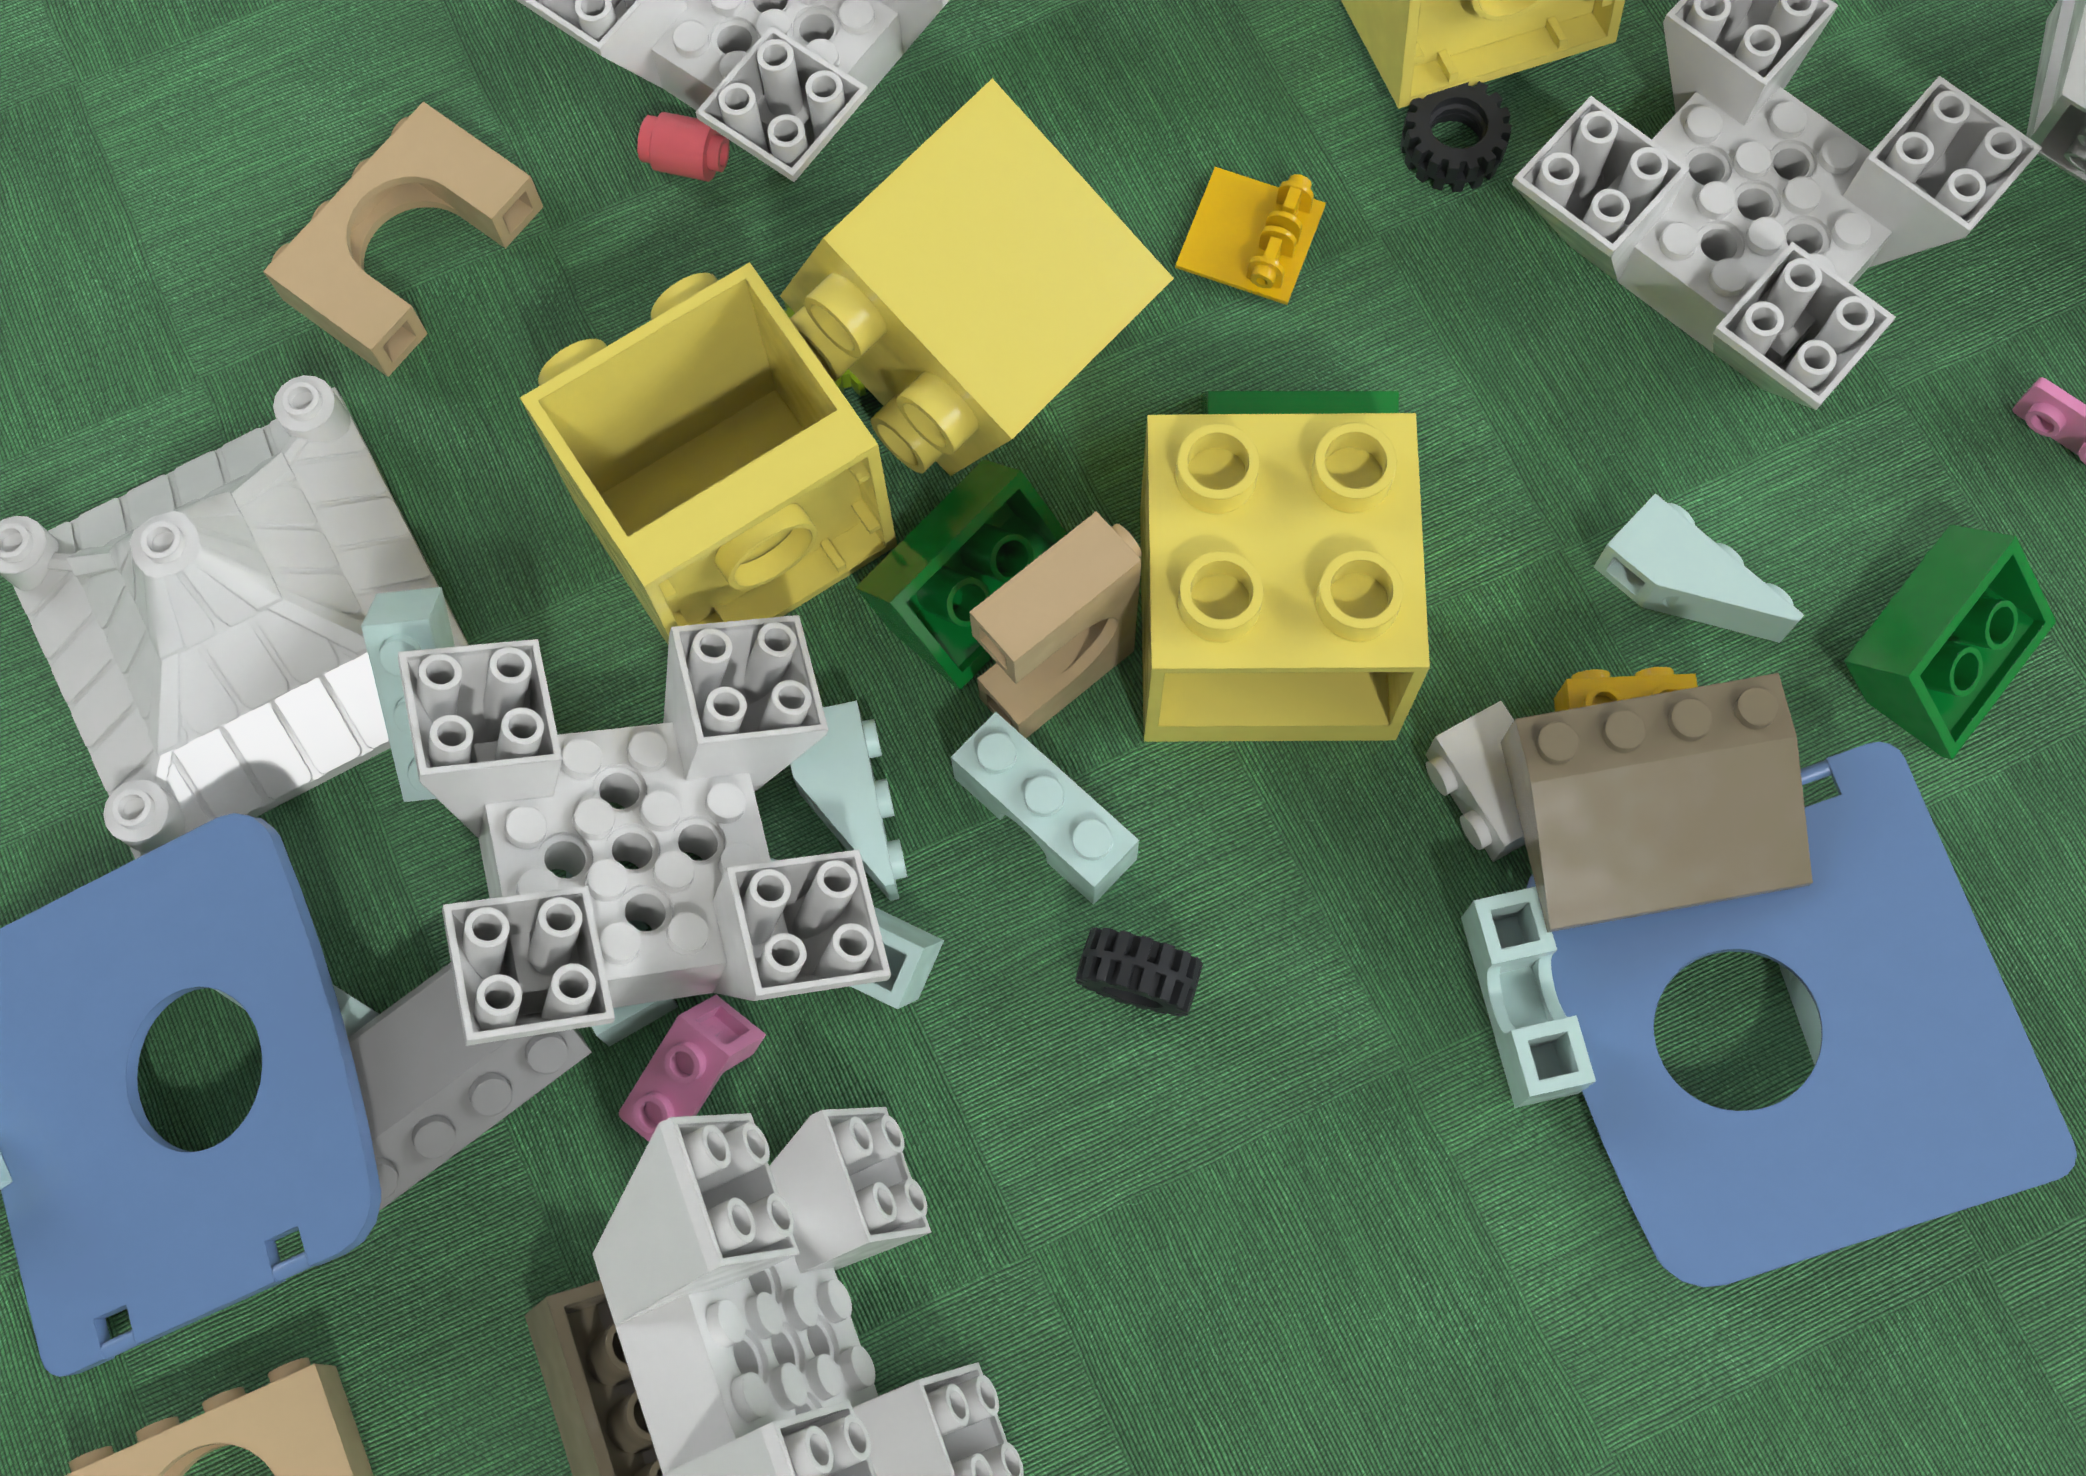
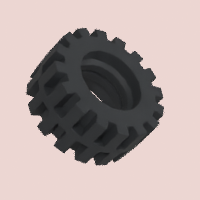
M1480 81L1476 87L1468 86L1469 82L1428 94L1424 99H1413L1410 103L1401 135V153H1406L1404 163L1409 170L1417 168L1416 178L1424 183L1428 178L1434 180L1432 187L1434 189L1442 191L1444 184H1450L1452 192H1463L1465 183H1469L1470 187L1475 189L1482 185L1484 177L1490 180L1495 175L1498 166L1502 163L1511 135L1512 125L1509 124L1511 115L1508 107L1500 108L1502 97L1497 92L1490 96L1487 95L1488 85ZM1447 121L1461 122L1471 127L1478 135L1479 142L1472 147L1463 149L1452 148L1441 143L1433 135L1432 128L1438 123Z
M1096 927L1092 928V930L1090 929L1075 982L1087 990L1095 991L1098 995L1110 997L1120 1003L1134 1005L1144 1010H1153L1156 1013L1165 1015L1168 1013L1173 1016H1188L1203 963L1198 957L1191 956V953L1175 949V946L1165 942L1160 943L1154 941L1153 938L1143 935L1142 937L1136 936L1127 931L1120 930V932H1117L1111 928L1100 929Z

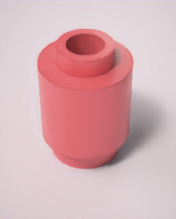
M661 112L658 116L647 115L644 118L639 130L637 152L639 160L649 163L654 171L709 182L713 179L716 172H723L727 165L730 151L729 139L697 118L669 112Z

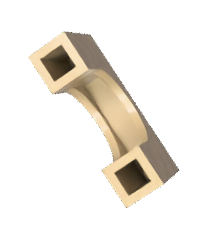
M422 102L410 116L401 119L396 124L391 136L370 158L358 164L351 179L331 200L323 202L316 209L312 220L290 243L284 244L276 251L271 263L263 271L283 301L387 377L392 374L428 333L410 304L364 271L365 252L375 232L390 218L404 211L424 207L439 208L460 216L506 249L543 208L530 175L425 102Z
M1097 511L1094 512L969 612L972 636L996 661V664L977 678L979 698L993 714L997 712L1025 738L1029 737L1134 651L1141 559L1139 557L1142 555V552L1136 540L1123 526L1115 524L1111 527Z
M301 1358L268 1373L270 1384L248 1394L245 1393L244 1387H237L205 1400L202 1403L205 1413L180 1424L178 1416L157 1421L138 1430L135 1433L138 1443L114 1453L112 1446H107L85 1453L69 1462L71 1473L65 1476H184L199 1459L216 1449L229 1445H235L254 1453L266 1463L274 1476L374 1475L336 1366L324 1364L311 1365L309 1358Z

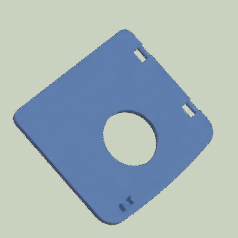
M1884 742L1868 743L1800 769L1802 785L1831 776L1839 796L1805 807L1813 883L1809 886L1552 932L1557 951L1552 955L1551 959L1555 991L1567 1017L1577 1015L1596 1079L1595 1083L1582 1091L1625 1195L1657 1260L1664 1269L1682 1282L1703 1288L1731 1284L2059 1180L2069 1174L2075 1166L2077 1153L2071 1134L1907 761L1900 750L1891 744ZM1533 874L1529 878L1527 888L1536 886ZM1723 952H1746L1760 955L1788 969L1800 980L1811 995L1821 1024L1819 1056L1813 1071L1804 1084L1786 1099L1757 1110H1726L1696 1099L1681 1088L1666 1070L1659 1056L1654 1037V1019L1657 1005L1670 981L1682 969L1698 959Z
M238 813L217 817L0 928V1152L13 1181L1 1189L40 1358L44 1368L52 1375L61 1377L83 1373L114 1359L116 1355L129 1349L154 1341L285 1282V1279L345 1255L364 1242L376 1224L381 1204V1187L362 1093L339 1003L315 927L282 839L276 829L262 818ZM213 988L233 997L252 1019L261 1045V1081L255 1101L241 1125L221 1143L205 1150L191 1152L175 1147L165 1141L148 1121L138 1092V1063L146 1035L160 1013L174 1000L194 990ZM299 1230L305 1252L281 1262L275 1241ZM127 1309L132 1330L110 1339L106 1318Z

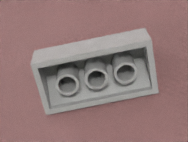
M450 962L350 1035L348 1041L367 1115L381 1187L379 1211L592 1053L580 1031L572 1029L466 1046Z

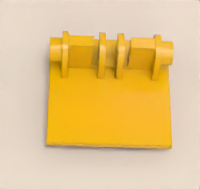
M1215 167L1175 268L1288 305L1326 203L1313 199L1312 182L1303 175L1293 174L1289 177L1288 181H1284L1279 187Z

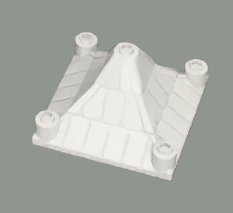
M303 375L293 378L281 386L275 395L273 404L276 419L271 421L270 424L262 428H256L224 444L215 451H209L177 467L166 475H160L128 491L127 494L119 498H113L81 514L70 522H64L47 531L37 521L25 516H13L0 521V575L10 582L16 591L40 647L49 662L64 700L69 706L84 744L88 748L103 786L108 792L109 798L105 803L103 813L105 825L114 837L130 847L135 859L217 817L232 813L257 817L391 748L361 625L376 594L439 587L342 396L335 387L331 388L326 381L316 376ZM445 599L455 647L468 646L469 644Z

